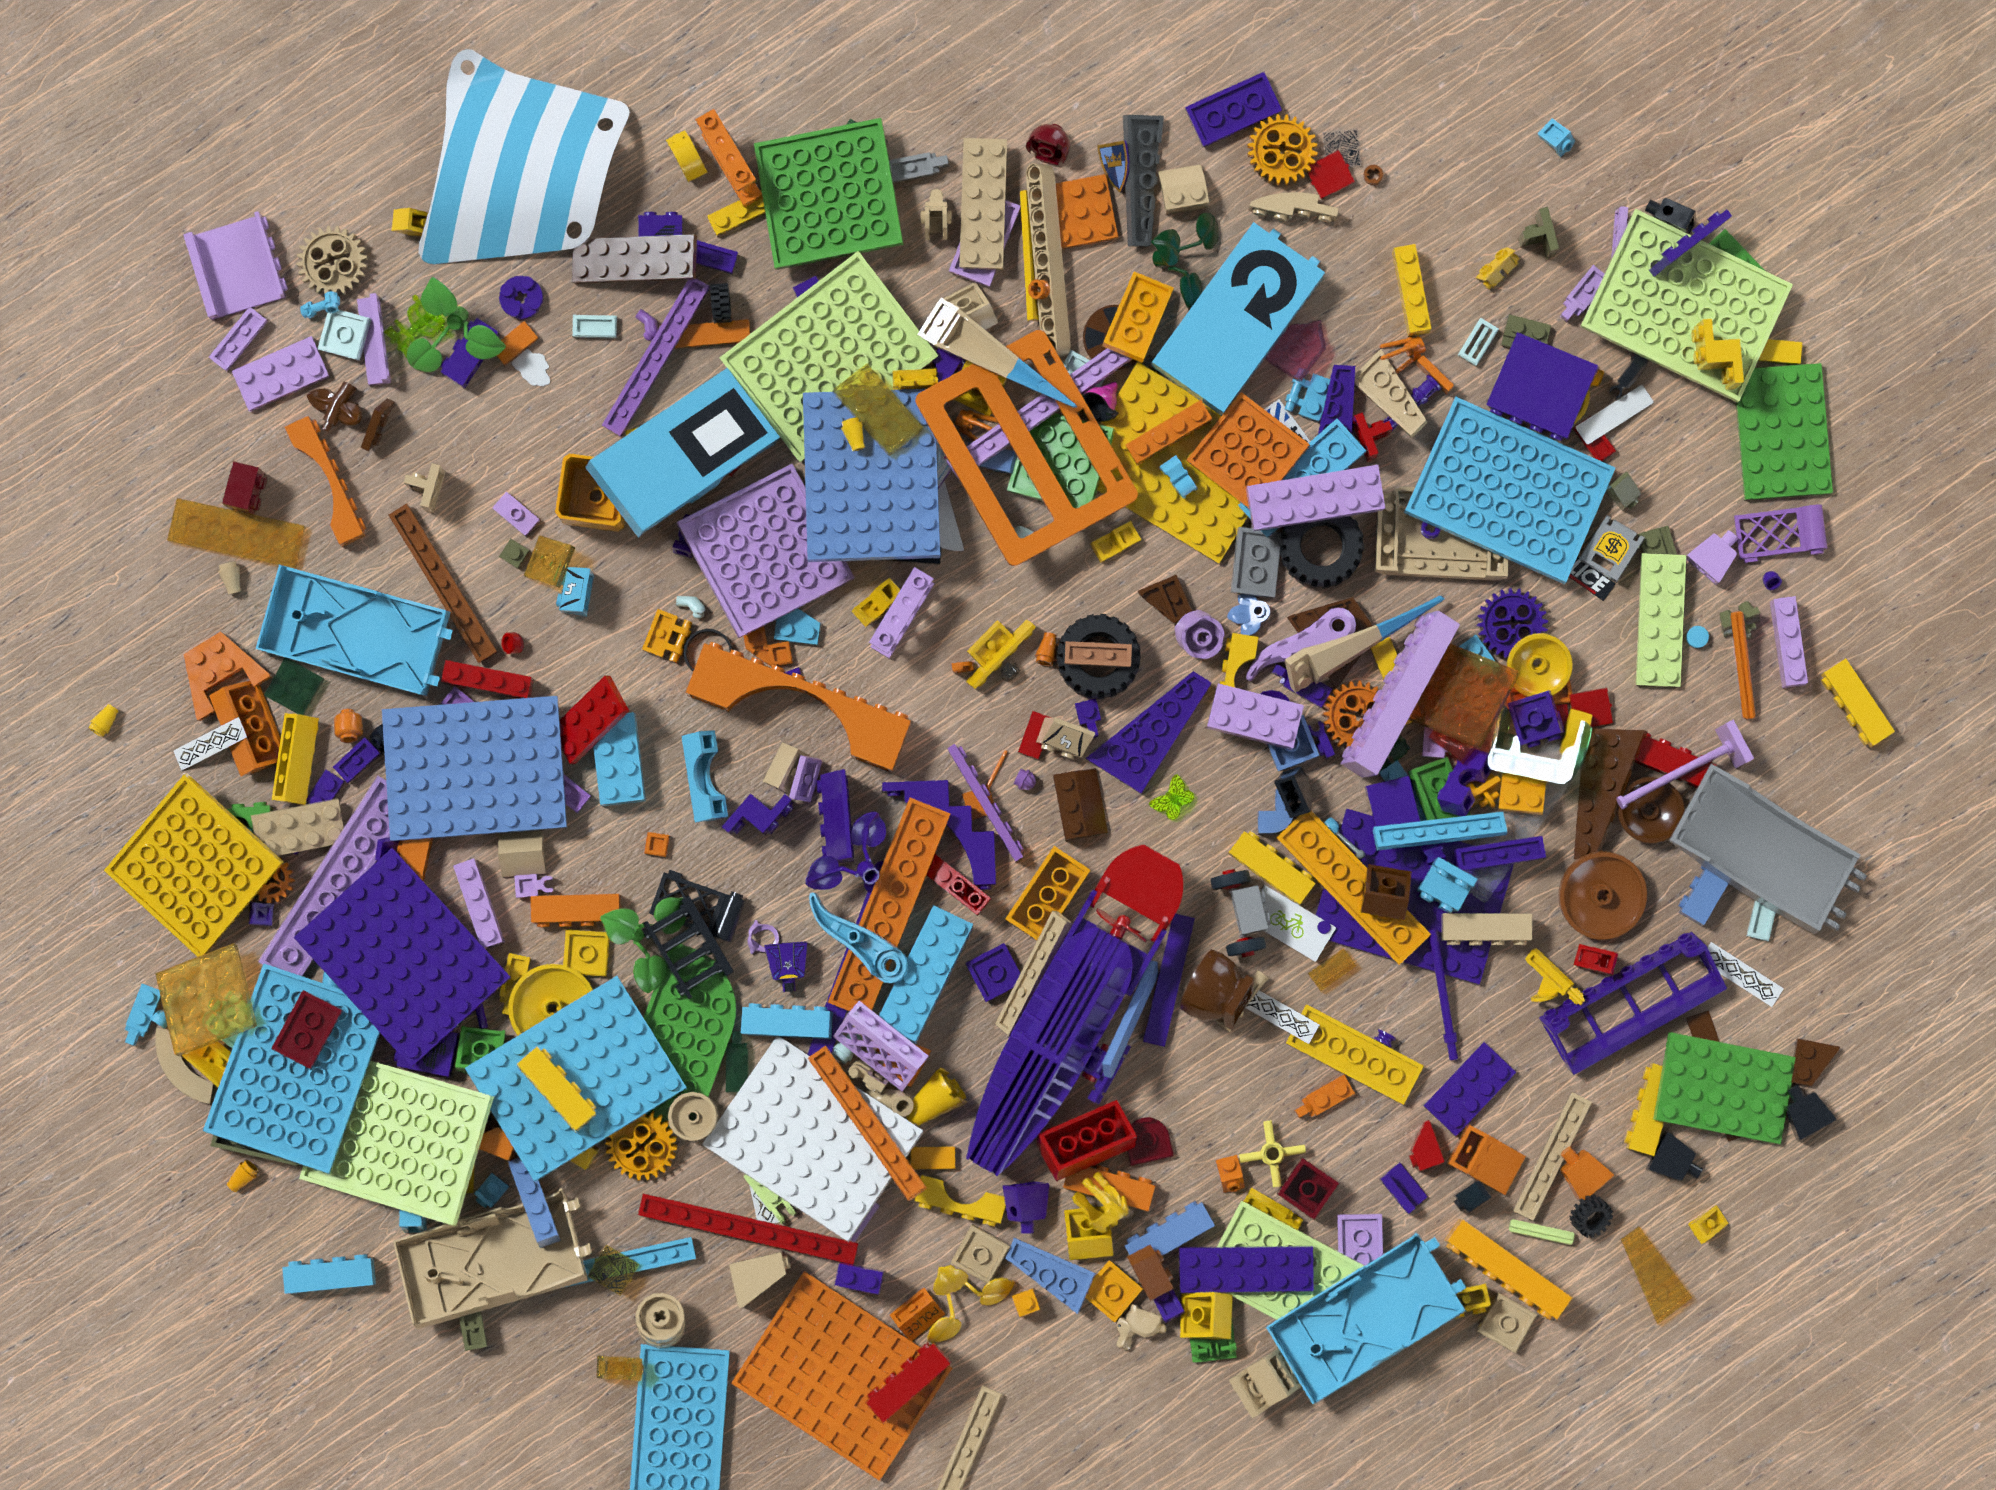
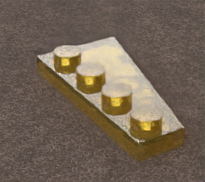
M1639 1226L1620 1239L1656 1324H1659L1693 1298Z

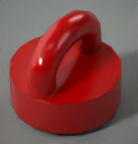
M507 632L503 635L501 645L505 653L516 654L523 651L524 642L520 634Z

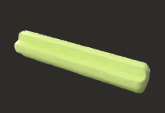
M1514 1219L1509 1224V1231L1568 1245H1572L1574 1241V1233Z

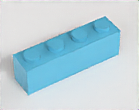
M749 1003V1007H742L741 1034L831 1039L833 1013L827 1011V1007H814V1010H805L806 1006L793 1005L792 1009H784V1005L771 1004L770 1008H762V1004Z
M367 1254L354 1255V1260L347 1261L345 1256L333 1257L332 1262L324 1263L323 1259L310 1260V1264L302 1265L301 1261L288 1262V1266L282 1267L285 1294L376 1284L374 1258H368Z

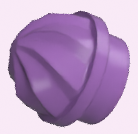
M1020 769L1014 785L1018 786L1019 790L1032 789L1036 784L1035 776L1028 769L1027 771Z

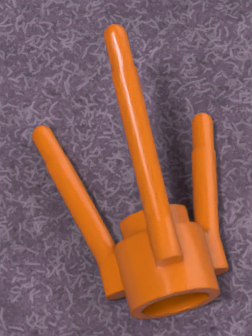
M1410 336L1406 339L1381 344L1380 348L1404 344V347L1381 356L1380 360L1391 358L1403 352H1406L1408 357L1412 355L1409 360L1395 369L1397 374L1400 373L1411 363L1421 357V353L1426 352L1424 342L1420 336L1415 338Z
M962 409L955 425L960 427L959 432L967 435L973 441L978 438L968 429L973 430L975 425L989 431L992 429L991 426L977 421V418L998 423L995 417L975 413L971 410L967 412Z

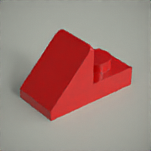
M1579 944L1573 965L1602 974L1613 975L1619 953Z

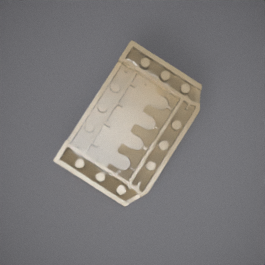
M1399 487L1383 495L1385 509L1377 511L1375 572L1395 576L1494 581L1507 579L1508 559L1443 530H1440V534L1434 539L1425 538L1421 533L1423 521L1404 513L1415 487ZM1428 524L1426 531L1430 530V533H1434L1436 527Z

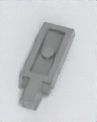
M930 152L889 160L893 183L931 176L939 173V168L949 166L947 155L936 157L935 153L930 154Z

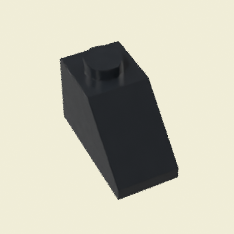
M1474 1179L1453 1195L1456 1198L1453 1202L1461 1212L1465 1210L1466 1213H1470L1492 1197L1478 1179Z

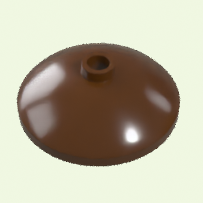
M1646 777L1634 781L1625 789L1623 796L1658 778ZM1671 783L1627 804V807L1621 809L1618 805V818L1622 828L1629 836L1643 843H1658L1670 838L1684 814L1682 797ZM1647 807L1653 809L1652 815L1646 814L1645 810Z

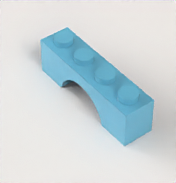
M715 730L698 731L681 736L695 823L728 817L725 795L716 791L710 778L711 761L718 753Z

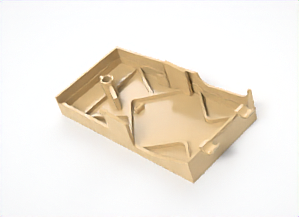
M562 1188L557 1193L545 1197L561 1241L541 1249L537 1244L523 1204L511 1208L500 1207L458 1220L456 1226L445 1224L394 1240L393 1244L414 1327L421 1329L587 1281L588 1278L582 1257L588 1256L592 1252L589 1243L583 1247L579 1246L571 1214L572 1211L580 1208L578 1197L573 1201H568Z

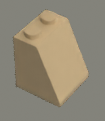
M782 1251L729 1264L738 1307L746 1306L788 1273L787 1269L791 1268L788 1255L784 1256Z

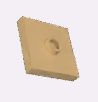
M971 1224L950 1263L988 1283L992 1280L1011 1245Z
M1498 1292L1477 1332L1516 1353L1537 1314Z

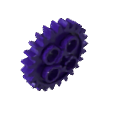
M1512 588L1508 589L1507 594L1501 589L1499 597L1493 593L1491 595L1493 601L1485 600L1488 607H1480L1484 615H1477V618L1482 620V622L1478 623L1476 627L1483 629V631L1478 633V636H1485L1482 643L1489 642L1488 651L1495 648L1496 656L1503 652L1504 659L1507 658L1514 645L1522 639L1518 635L1519 629H1527L1529 635L1544 633L1548 630L1542 627L1543 624L1548 623V620L1542 619V616L1547 612L1539 611L1543 604L1539 603L1536 605L1534 603L1537 598L1536 596L1529 599V591L1521 595L1520 588L1516 591V594H1513ZM1525 607L1528 611V616L1520 617L1517 614V608ZM1503 608L1506 611V617L1503 619L1497 618L1495 609ZM1511 618H1513V622H1532L1530 625L1517 624L1514 629H1511V625L1493 626L1495 622L1507 623ZM1500 629L1506 631L1508 635L1504 641L1499 640L1496 636V632Z

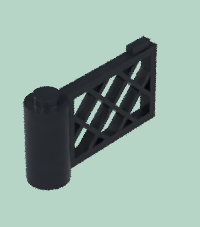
M669 870L668 873L664 872L649 914L654 915L655 908L661 900L681 892L684 898L686 896L683 891L694 887L699 897L692 901L694 903L701 899L705 911L701 912L700 915L708 914L711 920L708 927L713 937L731 943L746 903L745 900H742L743 895L732 891L728 895L682 879V874L673 870ZM667 878L674 880L679 889L667 894L665 890ZM700 890L705 891L707 893L702 895ZM711 894L719 896L717 905L708 909L704 897ZM690 918L685 920L683 926L691 928L690 925L692 924L688 922L692 920Z

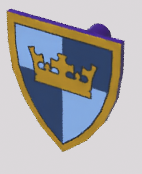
M1126 140L1097 145L1099 158L1106 177L1112 186L1121 193L1129 172Z

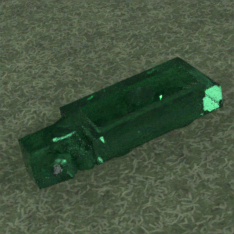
M733 1031L732 1043H728L726 1048L725 1092H739L748 1079L749 1048H747V1043H742L741 1031Z

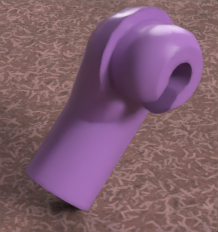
M640 309L635 318L645 325L644 338L652 341L658 331L657 320Z

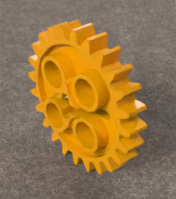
M1277 114L1276 121H1273L1269 116L1268 124L1261 121L1260 126L1262 129L1255 127L1254 132L1257 135H1250L1249 137L1254 142L1247 145V148L1253 149L1247 153V156L1254 157L1249 164L1257 165L1254 169L1255 173L1260 170L1262 171L1261 179L1266 175L1269 176L1268 183L1273 179H1276L1277 185L1280 184L1281 180H1284L1285 184L1288 185L1289 179L1297 183V176L1303 179L1305 177L1303 171L1309 173L1311 171L1308 164L1314 165L1316 162L1311 158L1316 157L1318 152L1312 150L1318 146L1317 143H1311L1315 139V135H1308L1311 128L1304 129V121L1297 124L1296 116L1292 121H1289L1288 114L1285 115L1284 120H1281L1279 114ZM1274 133L1279 137V140L1277 142H1270L1267 136ZM1296 136L1300 139V143L1292 145L1289 142V138ZM1264 146H1268V147L1274 148V149H1267V150H1266V149H1263V147H1264ZM1280 146H1285L1286 151L1284 154H1280ZM1300 150L1302 153H1301V154H1298V153L1293 152V151ZM1271 154L1276 158V161L1269 164L1265 161L1264 157ZM1293 157L1297 160L1298 164L1296 166H1289L1286 163V159Z
M652 1110L650 1115L645 1114L610 1135L611 1139H606L605 1144L611 1146L606 1149V1153L612 1154L609 1157V1162L616 1161L614 1169L621 1167V1175L627 1171L629 1172V1179L634 1174H637L638 1181H640L642 1175H645L646 1179L649 1180L651 1173L657 1178L658 1170L665 1173V1165L671 1166L672 1161L669 1158L675 1159L676 1154L673 1151L677 1150L678 1145L673 1144V1142L677 1140V1136H670L673 1130L671 1128L667 1129L668 1120L663 1123L661 1122L662 1115L655 1118L654 1111ZM645 1126L648 1132L642 1134L638 1132L637 1127ZM653 1132L657 1133V1135L648 1139ZM648 1139L645 1147L640 1146L630 1157L626 1156L637 1148L638 1142L642 1144ZM628 1140L630 1141L631 1146L624 1147L621 1145L620 1141ZM659 1142L663 1148L656 1150L651 1144ZM643 1156L646 1162L638 1163L635 1157Z

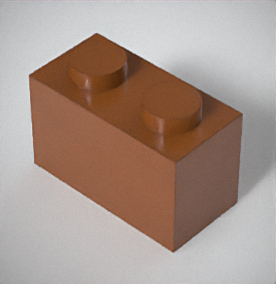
M1148 1245L1127 1256L1150 1301L1174 1289L1170 1282L1173 1277L1168 1267L1163 1269L1161 1265L1164 1259L1159 1250L1154 1251L1152 1246Z

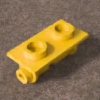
M1503 248L1495 254V259L1490 264H1485L1479 270L1480 273L1475 278L1485 281L1483 285L1488 290L1491 287L1494 288L1504 278L1499 271L1502 269L1505 274H1508L1518 265L1520 258L1514 253V249Z
M936 368L892 370L893 390L927 389L938 383Z

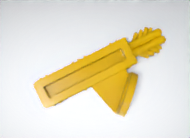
M1535 948L1529 952L1525 960L1543 977L1538 993L1531 996L1532 1002L1551 1000L1559 996L1558 992L1562 996L1568 994L1569 999L1576 1005H1582L1585 1002L1583 993H1580L1581 991L1578 988H1573L1574 983L1560 971L1540 950Z

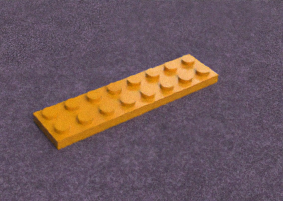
M1312 811L1299 815L1276 837L1398 965L1431 935L1408 910L1404 920L1361 913L1367 868Z

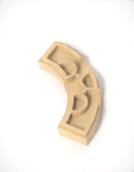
M156 1028V1052L159 1063L167 1078L185 1095L197 1101L211 1104L214 1084L199 1077L185 1064L182 1055L174 1049V1046L179 1042V1031Z

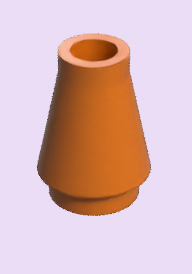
M1044 633L1035 654L1036 663L1043 666H1053V662L1056 661V634Z

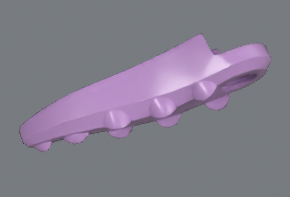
M1344 608L1329 610L1318 621L1302 632L1266 647L1252 662L1246 679L1248 681L1254 680L1264 667L1285 662V659L1303 648L1353 634L1356 631L1354 616ZM1336 619H1341L1345 623L1344 629L1340 632H1336L1332 628V623Z

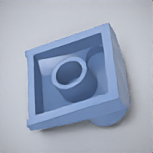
M1301 715L1292 750L1267 744L1278 772L1319 756L1304 715Z

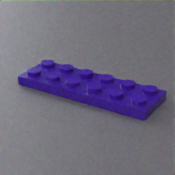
M1313 1246L1179 1248L1180 1293L1314 1291Z

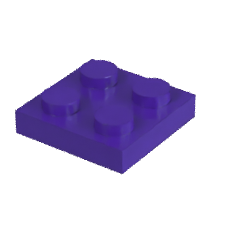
M1005 943L965 963L985 1002L1011 990L1020 976V972Z

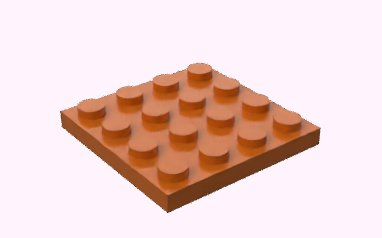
M1240 392L1186 461L1249 509L1246 487L1283 480L1310 447V444Z

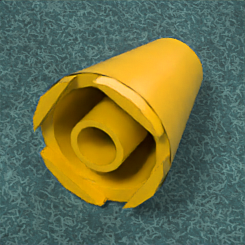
M941 1067L937 1069L912 1099L913 1110L909 1115L905 1116L909 1122L921 1125L967 1103L964 1091L955 1079L951 1080L947 1077L949 1074L947 1070Z

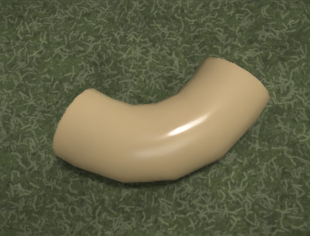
M887 1088L883 1089L882 1092L878 1090L877 1092L871 1090L864 1091L901 1117L909 1115L913 1110L912 1099L900 1090Z

